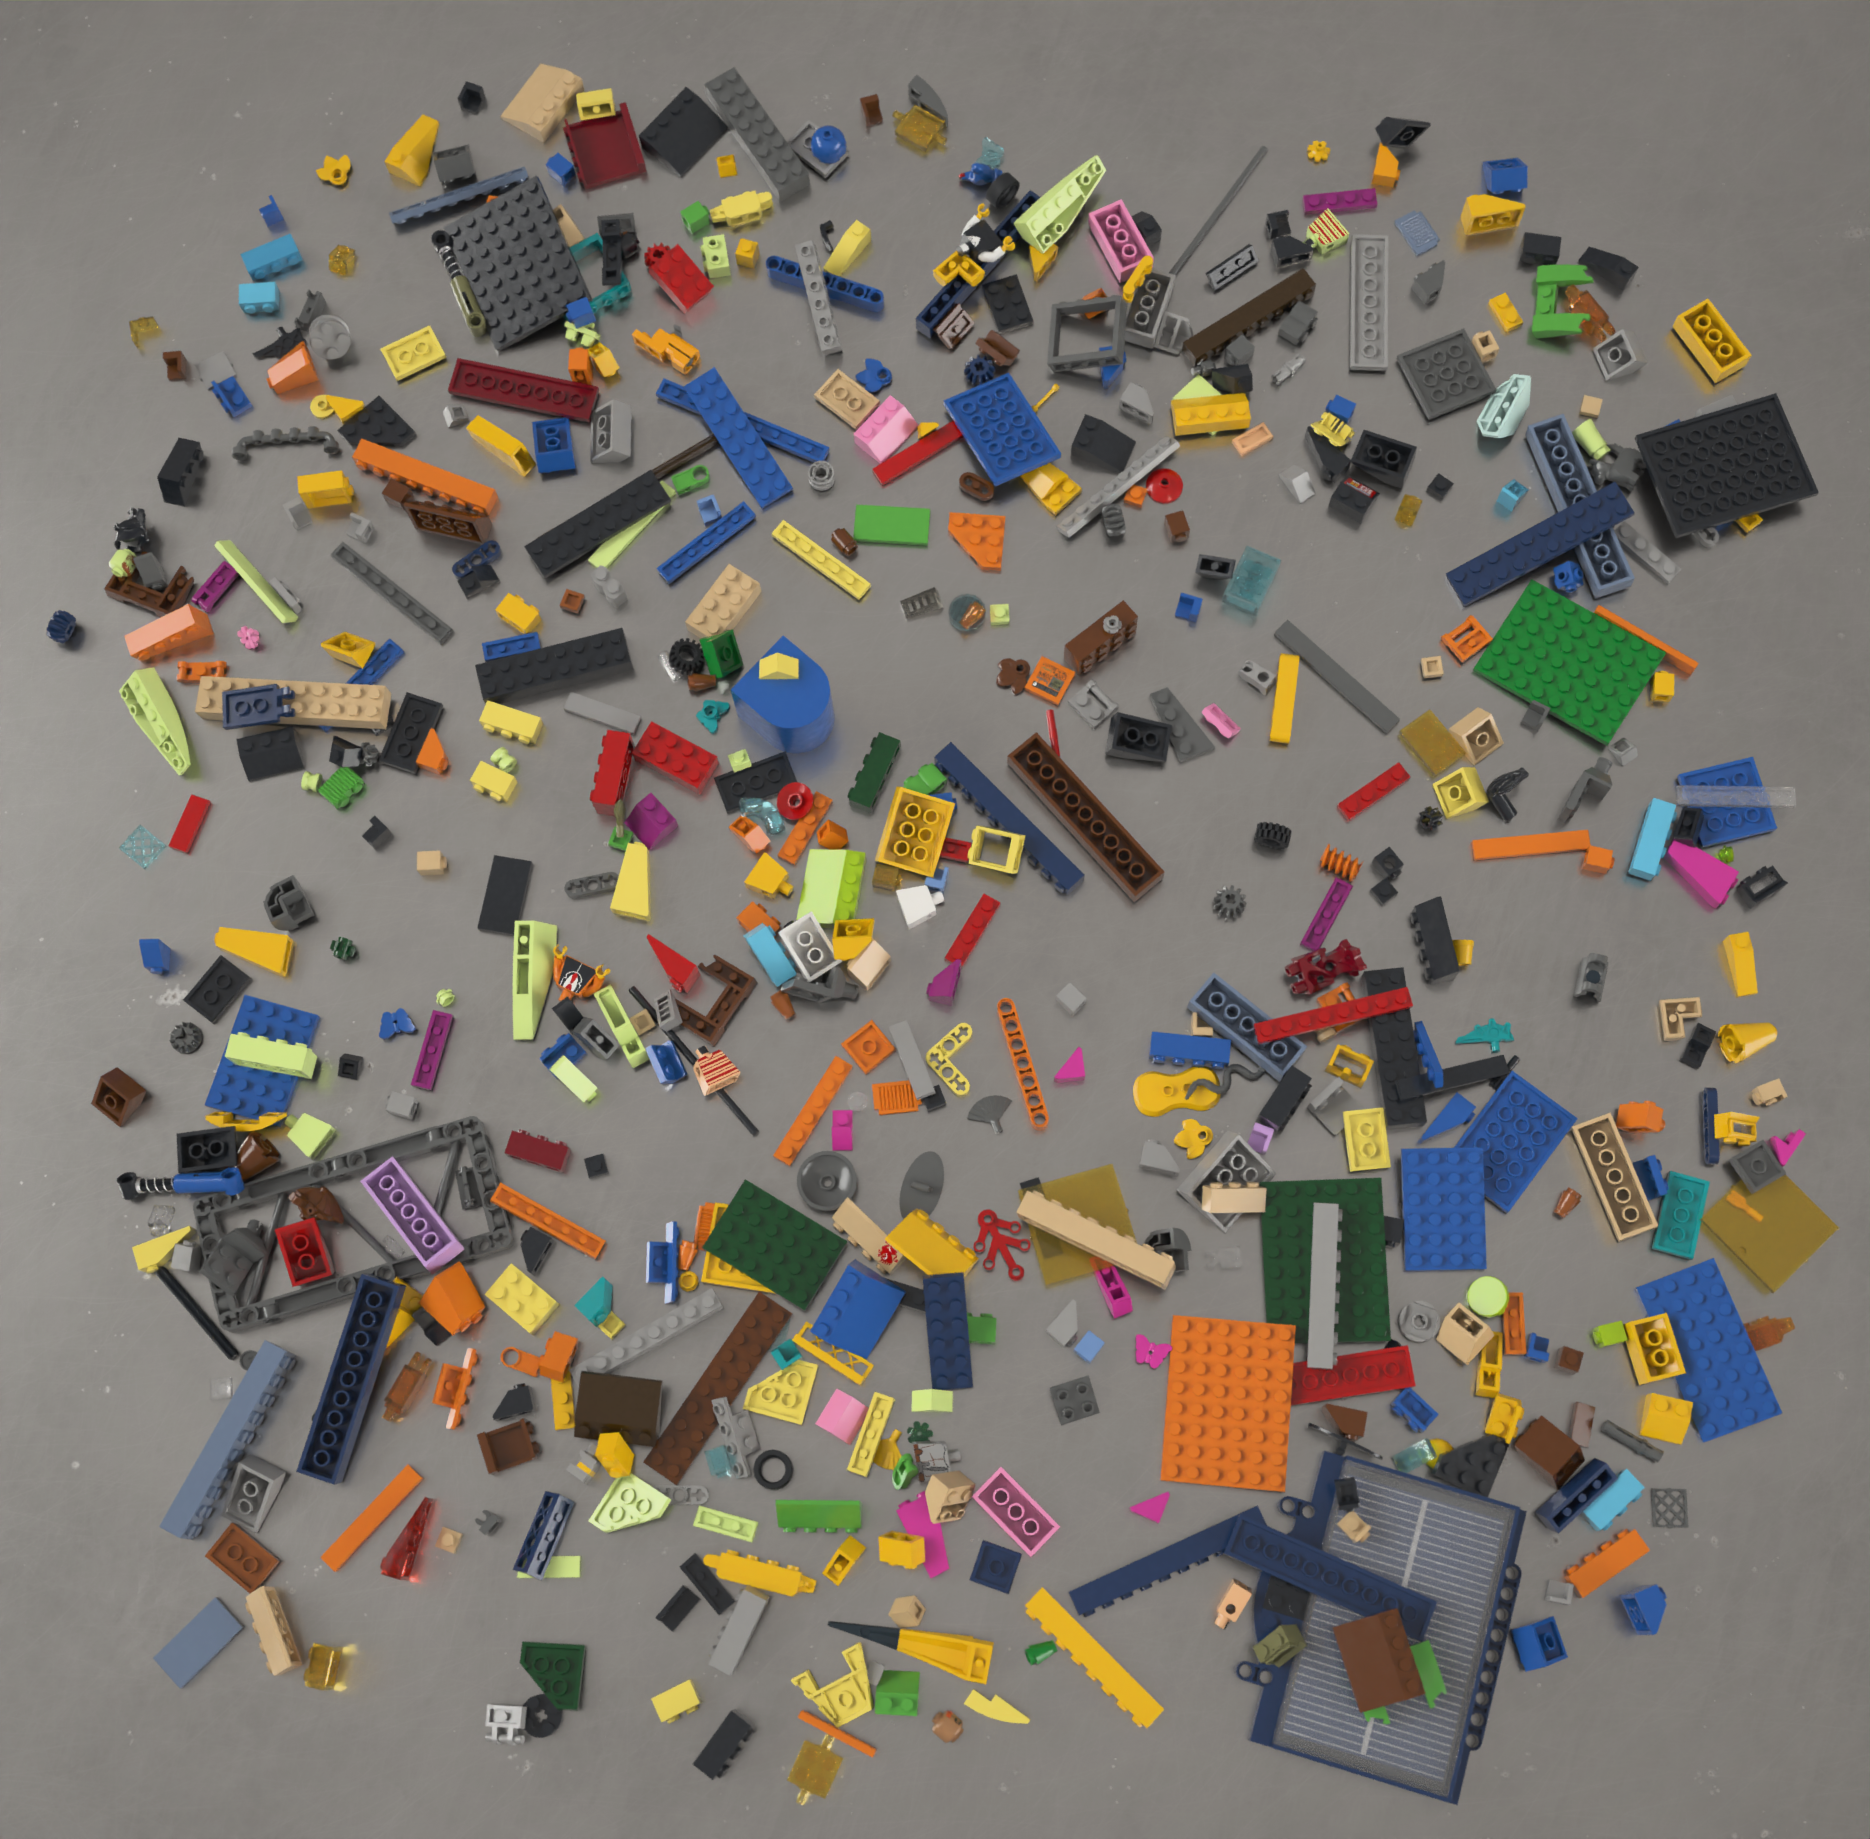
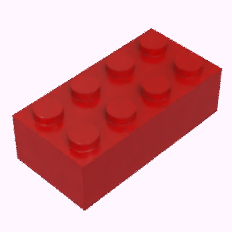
M652 721L632 752L635 761L699 795L719 765L716 755Z
M607 730L606 736L602 738L603 752L598 756V765L600 766L599 771H596L594 775V783L596 784L595 789L591 790L590 801H592L597 814L615 816L614 808L616 801L624 800L635 744L630 733Z

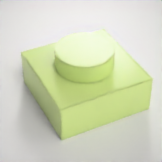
M1009 604L990 605L991 625L1010 624Z
M746 749L728 755L734 773L752 766Z

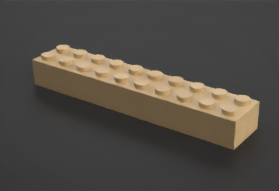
M201 676L195 712L204 720L223 721L222 692L277 684L280 688L289 686L290 691L293 690L295 692V699H283V705L289 704L291 708L295 709V717H280V722H277L278 724L371 729L387 728L391 692L386 686Z

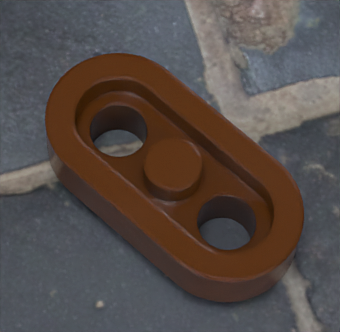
M966 472L960 476V488L966 493L982 501L990 500L993 497L994 487L989 481L972 472ZM985 490V491H987L988 493H987V494H982L981 492Z

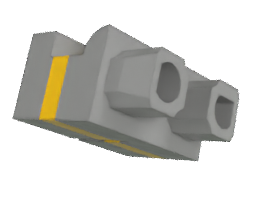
M593 1443L589 1445L585 1452L580 1450L582 1459L576 1466L570 1463L566 1471L586 1485L589 1484L602 1465L595 1456L597 1446Z

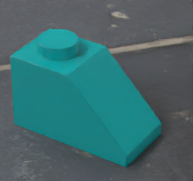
M602 1276L574 1305L596 1327L603 1323L611 1313L613 1285Z

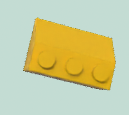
M1667 1313L1623 1324L1628 1339L1626 1345L1639 1385L1686 1373Z

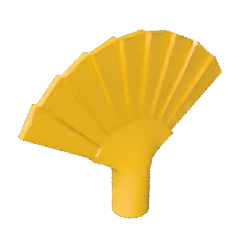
M895 1429L890 1438L880 1440L873 1460L875 1464L885 1469H895L901 1457L897 1441L902 1432Z

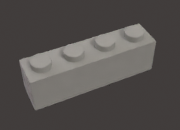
M747 1585L744 1590H739L735 1598L738 1603L735 1609H730L726 1617L729 1622L726 1627L723 1626L717 1636L720 1641L717 1646L714 1645L708 1656L711 1658L708 1665L729 1676L735 1672L770 1598L769 1595L750 1585Z

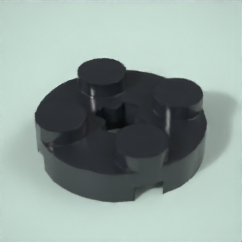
M545 1694L532 1696L524 1703L523 1706L527 1707L524 1730L529 1735L544 1738L552 1735L559 1729L563 1721V1710H557ZM541 1709L545 1710L544 1714L547 1715V1719L539 1722L536 1714L540 1713Z

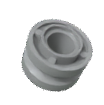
M816 461L808 469L809 482L814 489L824 491L831 488L834 484V469L830 463ZM819 474H825L822 478L817 477Z

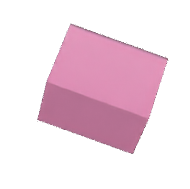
M836 1389L817 1420L816 1425L851 1445L864 1423L869 1408L850 1395Z

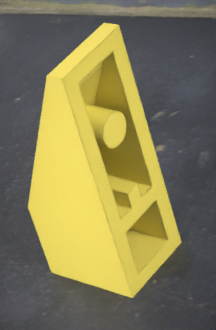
M856 220L844 233L823 267L824 270L840 277L872 241L871 230Z
M188 1226L132 1247L138 1269L147 1274L156 1272L158 1267L165 1265L173 1257L175 1244L189 1240L196 1233L195 1228Z

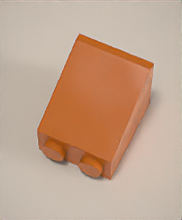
M460 1261L436 1275L419 1301V1304L452 1335L459 1331L464 1332L472 1323L476 1324L483 1315L481 1313L485 1308L482 1299Z

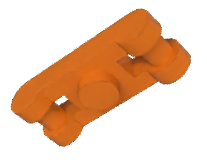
M180 661L177 667L179 669L177 682L200 683L201 676L226 677L224 670L227 667V663L225 661ZM187 670H192V675H187Z

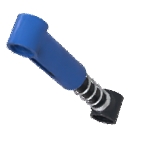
M236 1167L227 1168L222 1172L176 1174L175 1177L172 1176V1178L167 1179L165 1176L163 1179H158L157 1177L154 1179H149L148 1177L144 1179L137 1177L134 1172L124 1173L117 1178L120 1192L125 1200L135 1199L142 1193L147 1191L153 1193L156 1190L158 1192H163L164 1190L171 1192L174 1190L177 1194L225 1192L227 1195H236L245 1188L240 1171Z

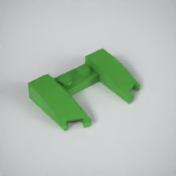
M1586 265L1538 266L1536 280L1538 284L1537 306L1532 324V333L1536 339L1581 334L1583 332L1578 327L1583 320H1590V314L1556 313L1558 287L1594 282L1592 277H1587L1584 272L1588 270Z
M1425 1640L1411 1645L1410 1648L1426 1693L1424 1694L1431 1709L1436 1705L1433 1702L1441 1692L1446 1694L1447 1691L1430 1642ZM1385 1706L1363 1712L1367 1722H1370V1717L1383 1719V1724H1390Z

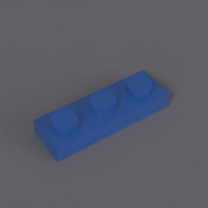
M538 632L482 643L485 662L541 648Z

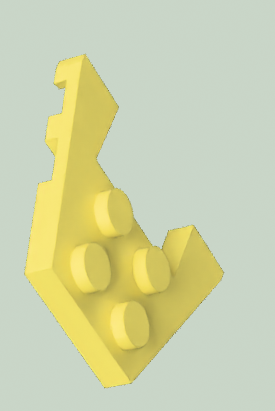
M860 1642L842 1652L852 1671L820 1689L809 1669L791 1679L792 1683L795 1686L798 1685L804 1691L803 1694L808 1699L811 1698L819 1706L818 1709L837 1728L874 1708Z

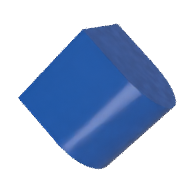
M783 635L761 659L775 653L798 659L799 679H759V660L731 689V694L739 718L778 750L799 754L814 750L826 741L833 729L835 715L830 685L825 672L816 662Z

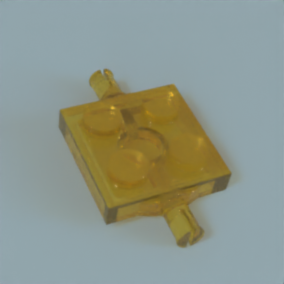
M915 104L906 114H902L897 110L893 112L892 117L900 120V125L895 130L896 136L924 152L934 141L943 146L946 144L947 138L939 135V132L944 127V121Z
M827 1733L822 1745H816L807 1740L804 1741L787 1781L797 1785L801 1790L796 1802L803 1806L808 1794H816L826 1799L843 1761L842 1757L834 1754L829 1749L834 1737Z

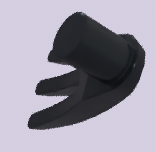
M831 220L820 225V232L827 248L833 252L834 250L826 231L834 227Z

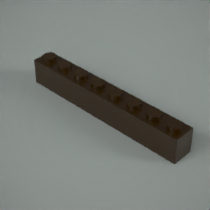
M1302 268L1184 341L1183 353L1194 367L1200 362L1209 360L1214 355L1221 354L1227 346L1242 334L1245 337L1250 336L1255 329L1266 326L1273 318H1279L1289 308L1293 309L1298 301L1310 299L1314 295L1316 283L1306 270Z

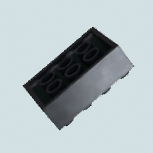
M685 87L640 133L639 139L644 150L682 177L728 129V126L697 94Z

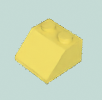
M1462 767L1433 783L1446 819L1474 811L1489 803L1475 767Z

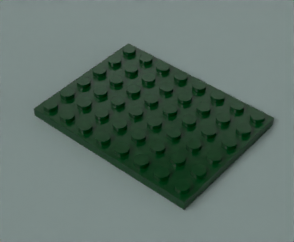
M1382 1178L1260 1182V1186L1266 1188L1265 1212H1261L1266 1323L1296 1325L1295 1344H1308L1313 1204H1339L1338 1209H1342V1222L1338 1221V1229L1342 1230L1341 1242H1337V1250H1341V1260L1336 1262V1270H1340V1283H1336L1335 1290L1339 1291V1303H1335V1311L1339 1312L1338 1324H1334V1332H1338V1343L1391 1341Z

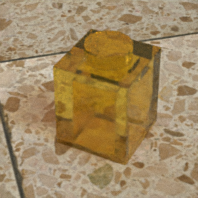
M876 864L872 879L873 887L896 891V887L901 885L902 880L899 868Z

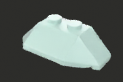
M1513 374L1509 380L1497 387L1496 392L1489 397L1477 420L1483 436L1502 438L1514 435L1530 405L1531 377L1528 375Z

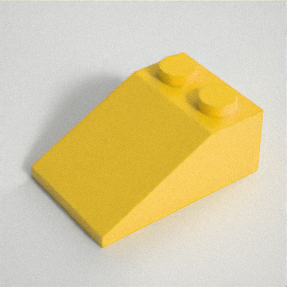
M1474 194L1467 197L1461 213L1465 235L1519 226L1526 208L1525 204L1486 194Z

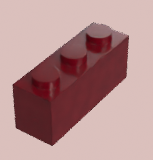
M519 1129L518 1132L512 1130L504 1152L508 1157L564 1173L571 1153L567 1143L557 1140L553 1143L548 1141L549 1138L537 1135L536 1138L529 1136L530 1133L525 1130Z

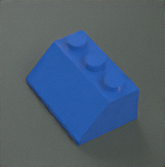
M1657 1584L1641 1585L1621 1594V1600L1637 1634H1657L1667 1605L1665 1602L1666 1594L1662 1587H1658Z

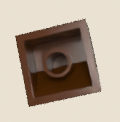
M116 1067L100 1077L91 1104L121 1127L142 1104L146 1090Z
M1332 1404L1322 1406L1321 1412L1337 1435L1352 1442L1364 1437L1368 1412Z

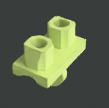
M565 322L564 326L567 327L565 338L576 342L578 334H583L581 344L591 348L595 339H600L601 335L588 329V327L593 329L595 323H590L576 329L573 323Z

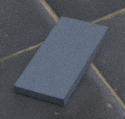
M215 1597L153 1659L173 1682L182 1689L244 1626Z

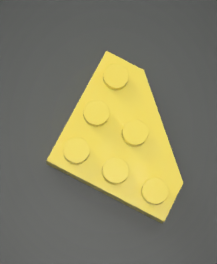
M797 1360L759 1384L752 1386L748 1389L743 1410L802 1425L818 1365Z

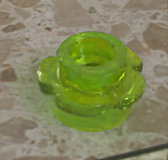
M1723 845V849L1719 850L1720 861H1724L1725 864L1734 861L1732 846L1726 847V845Z

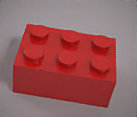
M679 244L654 263L648 271L684 314L706 297L714 288L713 284Z

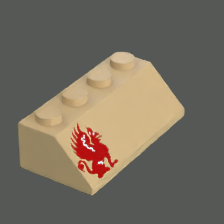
M848 1197L844 1200L832 1217V1220L835 1222L833 1226L840 1233L844 1231L849 1236L847 1240L854 1247L859 1245L863 1249L861 1253L869 1261L873 1259L877 1263L876 1268L882 1274L888 1273L891 1276L907 1257L884 1240L888 1235Z

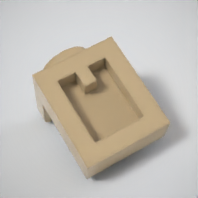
M1354 1511L1348 1512L1336 1524L1354 1543L1358 1541L1362 1543L1370 1535L1368 1531L1371 1529V1526L1367 1525Z

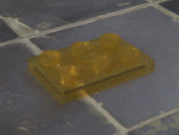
M1428 710L1399 731L1402 738L1434 777L1466 754L1431 710Z

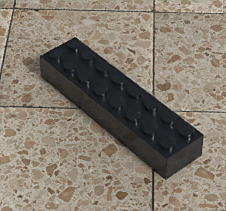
M623 628L475 665L485 704L487 700L502 704L634 670Z
M1404 967L1364 971L1361 976L1364 997L1406 987ZM1410 1008L1367 1018L1380 1107L1384 1109L1386 1130L1424 1126L1427 1123L1423 1095L1400 1101L1395 1085L1397 1080L1420 1075Z

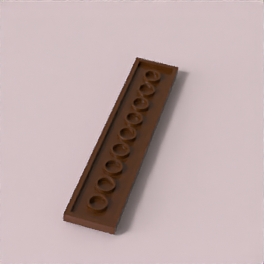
M760 1291L758 1292L643 1463L675 1485L680 1483L719 1425L716 1414L713 1411L712 1400L726 1397L729 1407L732 1406L793 1314Z

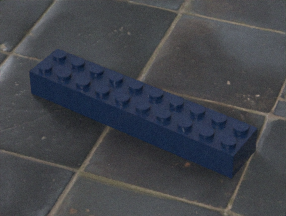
M369 1273L361 1274L296 1472L333 1485L343 1481L406 1285Z

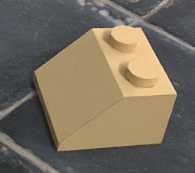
M1479 707L1448 729L1455 745L1473 765H1476L1504 744L1492 714Z

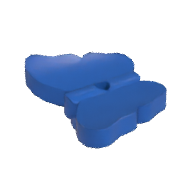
M399 1008L396 1013H383L379 1037L387 1039L395 1032L400 1033V1031L411 1033L416 1030V1027L412 1024L405 1010Z

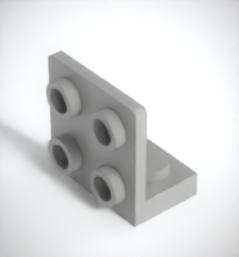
M1340 1077L1336 1078L1308 1105V1109L1333 1135H1337L1344 1129L1342 1112L1363 1110L1360 1104L1342 1087L1344 1081Z

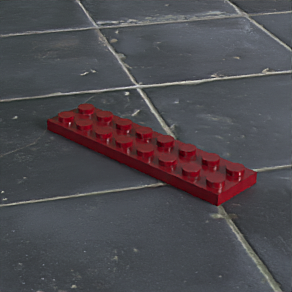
M457 358L448 392L453 395L590 423L599 387Z

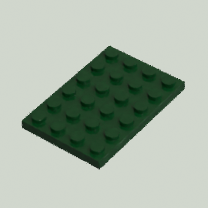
M745 1179L702 1248L806 1311L848 1242Z

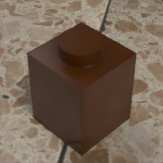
M392 478L381 493L385 501L402 510H405L404 502H412L414 497L409 487Z
M1183 510L1165 515L1164 524L1171 543L1175 541L1183 542L1189 538L1190 528Z
M1566 1346L1559 1348L1554 1368L1570 1374L1578 1373L1584 1352Z

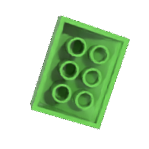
M776 1500L778 1527L783 1528V1532H796V1528H804V1532H816V1528L825 1529V1533H837V1529H845V1533H858V1529H862L863 1503L860 1501Z

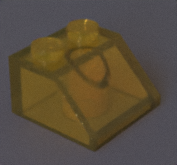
M314 1643L308 1654V1659H310L309 1668H306L303 1680L306 1681L305 1686L323 1691L334 1690L343 1647Z

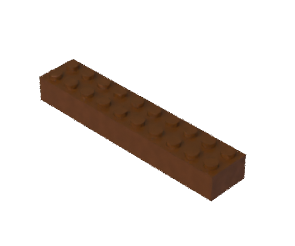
M1037 732L1007 756L1008 765L1133 902H1136L1163 879L1164 870Z

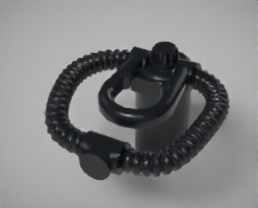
M1522 767L1519 770L1505 773L1495 778L1487 789L1490 800L1505 821L1512 819L1517 814V810L1506 793L1510 792L1511 789L1513 790V788L1529 776V773Z

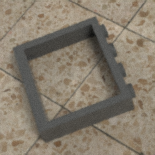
M1112 295L1105 298L1095 297L1089 300L1079 299L1074 302L1052 304L1047 364L1053 372L1123 364L1127 303L1121 295ZM1115 309L1112 350L1058 356L1061 316Z

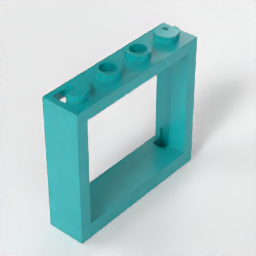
M598 232L570 247L575 261L577 262L597 250L603 255V240ZM623 271L621 285H616L589 302L593 314L600 308L611 305L618 298L627 296L632 291L630 282ZM563 316L565 320L569 322L567 316Z

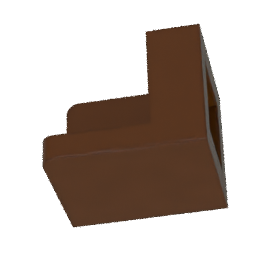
M878 95L860 98L861 111L866 126L883 122Z
M182 351L163 352V360L167 364V378L169 380L187 379L186 358Z

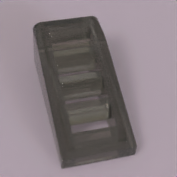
M935 587L900 601L906 619L944 607L939 592ZM932 596L934 597V600H935V602H933V603H932L931 598H930V597H932ZM925 598H926V601H927V604H928V605H926V606L924 605V602H923V599H925ZM916 601H919L921 608H917ZM909 603L912 604V607H913V610H914V611H912V612H910V609H909V606H908Z

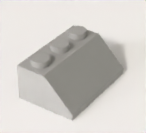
M613 399L593 410L591 417V463H619L630 457L632 419L630 405Z

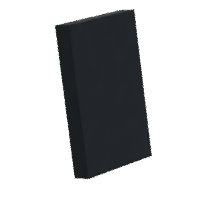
M220 955L183 1001L211 1023L215 1024L252 978Z

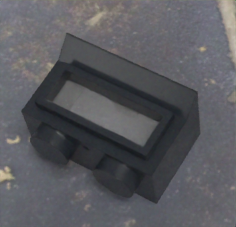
M1773 865L1769 868L1766 866L1762 867L1756 872L1757 876L1754 878L1748 876L1740 882L1741 886L1737 891L1750 909L1788 884Z

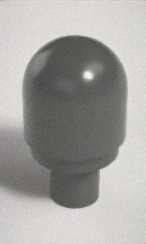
M1211 360L1200 362L1197 364V367L1191 368V374L1193 376L1199 374L1203 377L1212 375V369H1216V365Z

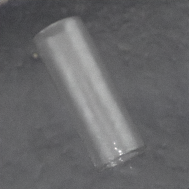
M668 651L661 652L658 655L659 660L674 682L678 681L683 675L680 674V670L678 672L674 671L675 667L671 668V663L668 661Z

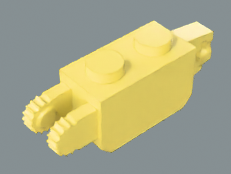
M747 191L738 196L727 197L721 200L722 205L710 210L713 223L726 221L727 225L731 227L758 220L762 216L761 211L770 209L773 206L772 195L769 192L756 194V191Z

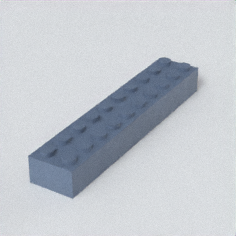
M1564 414L1528 426L1525 436L1558 512L1597 492ZM1613 527L1574 547L1595 599L1631 587L1635 577Z
M265 1340L161 1522L160 1528L181 1539L193 1540L194 1537L199 1535L204 1518L209 1517L212 1512L211 1506L213 1502L223 1492L222 1486L225 1481L231 1478L235 1463H238L243 1457L244 1447L252 1441L254 1437L253 1431L257 1425L259 1426L262 1423L266 1408L270 1407L274 1402L276 1390L280 1389L284 1384L285 1374L293 1368L296 1361L295 1354Z

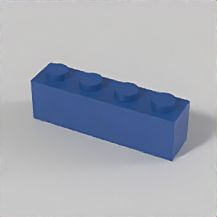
M1152 1031L1149 1059H1153V1062L1164 1063L1166 1060L1173 1061V1064L1176 1065L1193 1063L1192 1065L1195 1067L1212 1065L1214 1069H1224V1067L1229 1065L1231 1040Z

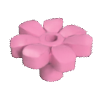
M247 626L241 627V630L237 632L238 637H241V643L245 644L247 649L256 648L258 646L259 632L252 628L248 629Z

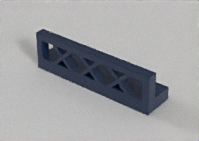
M545 1491L513 1570L538 1580L543 1579L574 1501L560 1494ZM550 1498H553L550 1506L547 1507ZM544 1519L542 1525L539 1527L541 1520ZM527 1558L526 1564L524 1568H522L524 1560Z

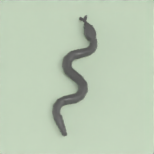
M1232 1064L1224 1071V1083L1222 1086H1217L1210 1080L1197 1079L1189 1086L1185 1099L1188 1100L1199 1085L1205 1086L1211 1092L1217 1094L1225 1093L1231 1087L1232 1072H1239L1249 1079H1258L1267 1071L1259 1066L1258 1072L1253 1073L1240 1064Z

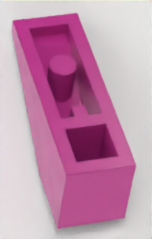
M1097 1256L1090 1258L1089 1263L1113 1317L1117 1318L1132 1312L1131 1297L1115 1266Z

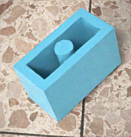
M275 282L239 284V305L244 313L250 314L261 311L273 312L280 310V290Z

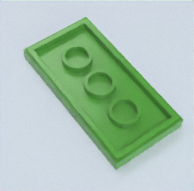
M856 504L853 538L856 542L928 546L930 509Z

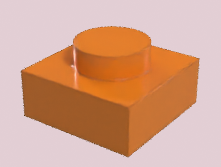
M1137 485L1131 486L1126 492L1124 503L1141 508L1147 494V488Z

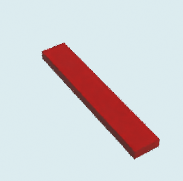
M951 421L874 467L872 471L883 486L963 438V435L955 422Z

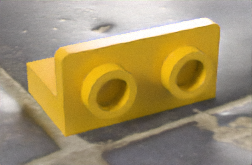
M1497 1393L1485 1427V1433L1504 1438L1505 1442L1510 1444L1512 1438L1515 1439L1517 1436V1422L1522 1420L1524 1415L1521 1400Z

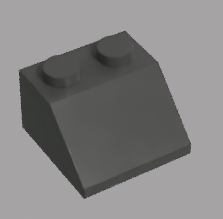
M469 145L434 153V163L440 182L450 183L455 181L454 178L462 177V179H466L475 174Z

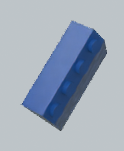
M854 1259L848 1264L810 1332L829 1344L867 1359L906 1291Z

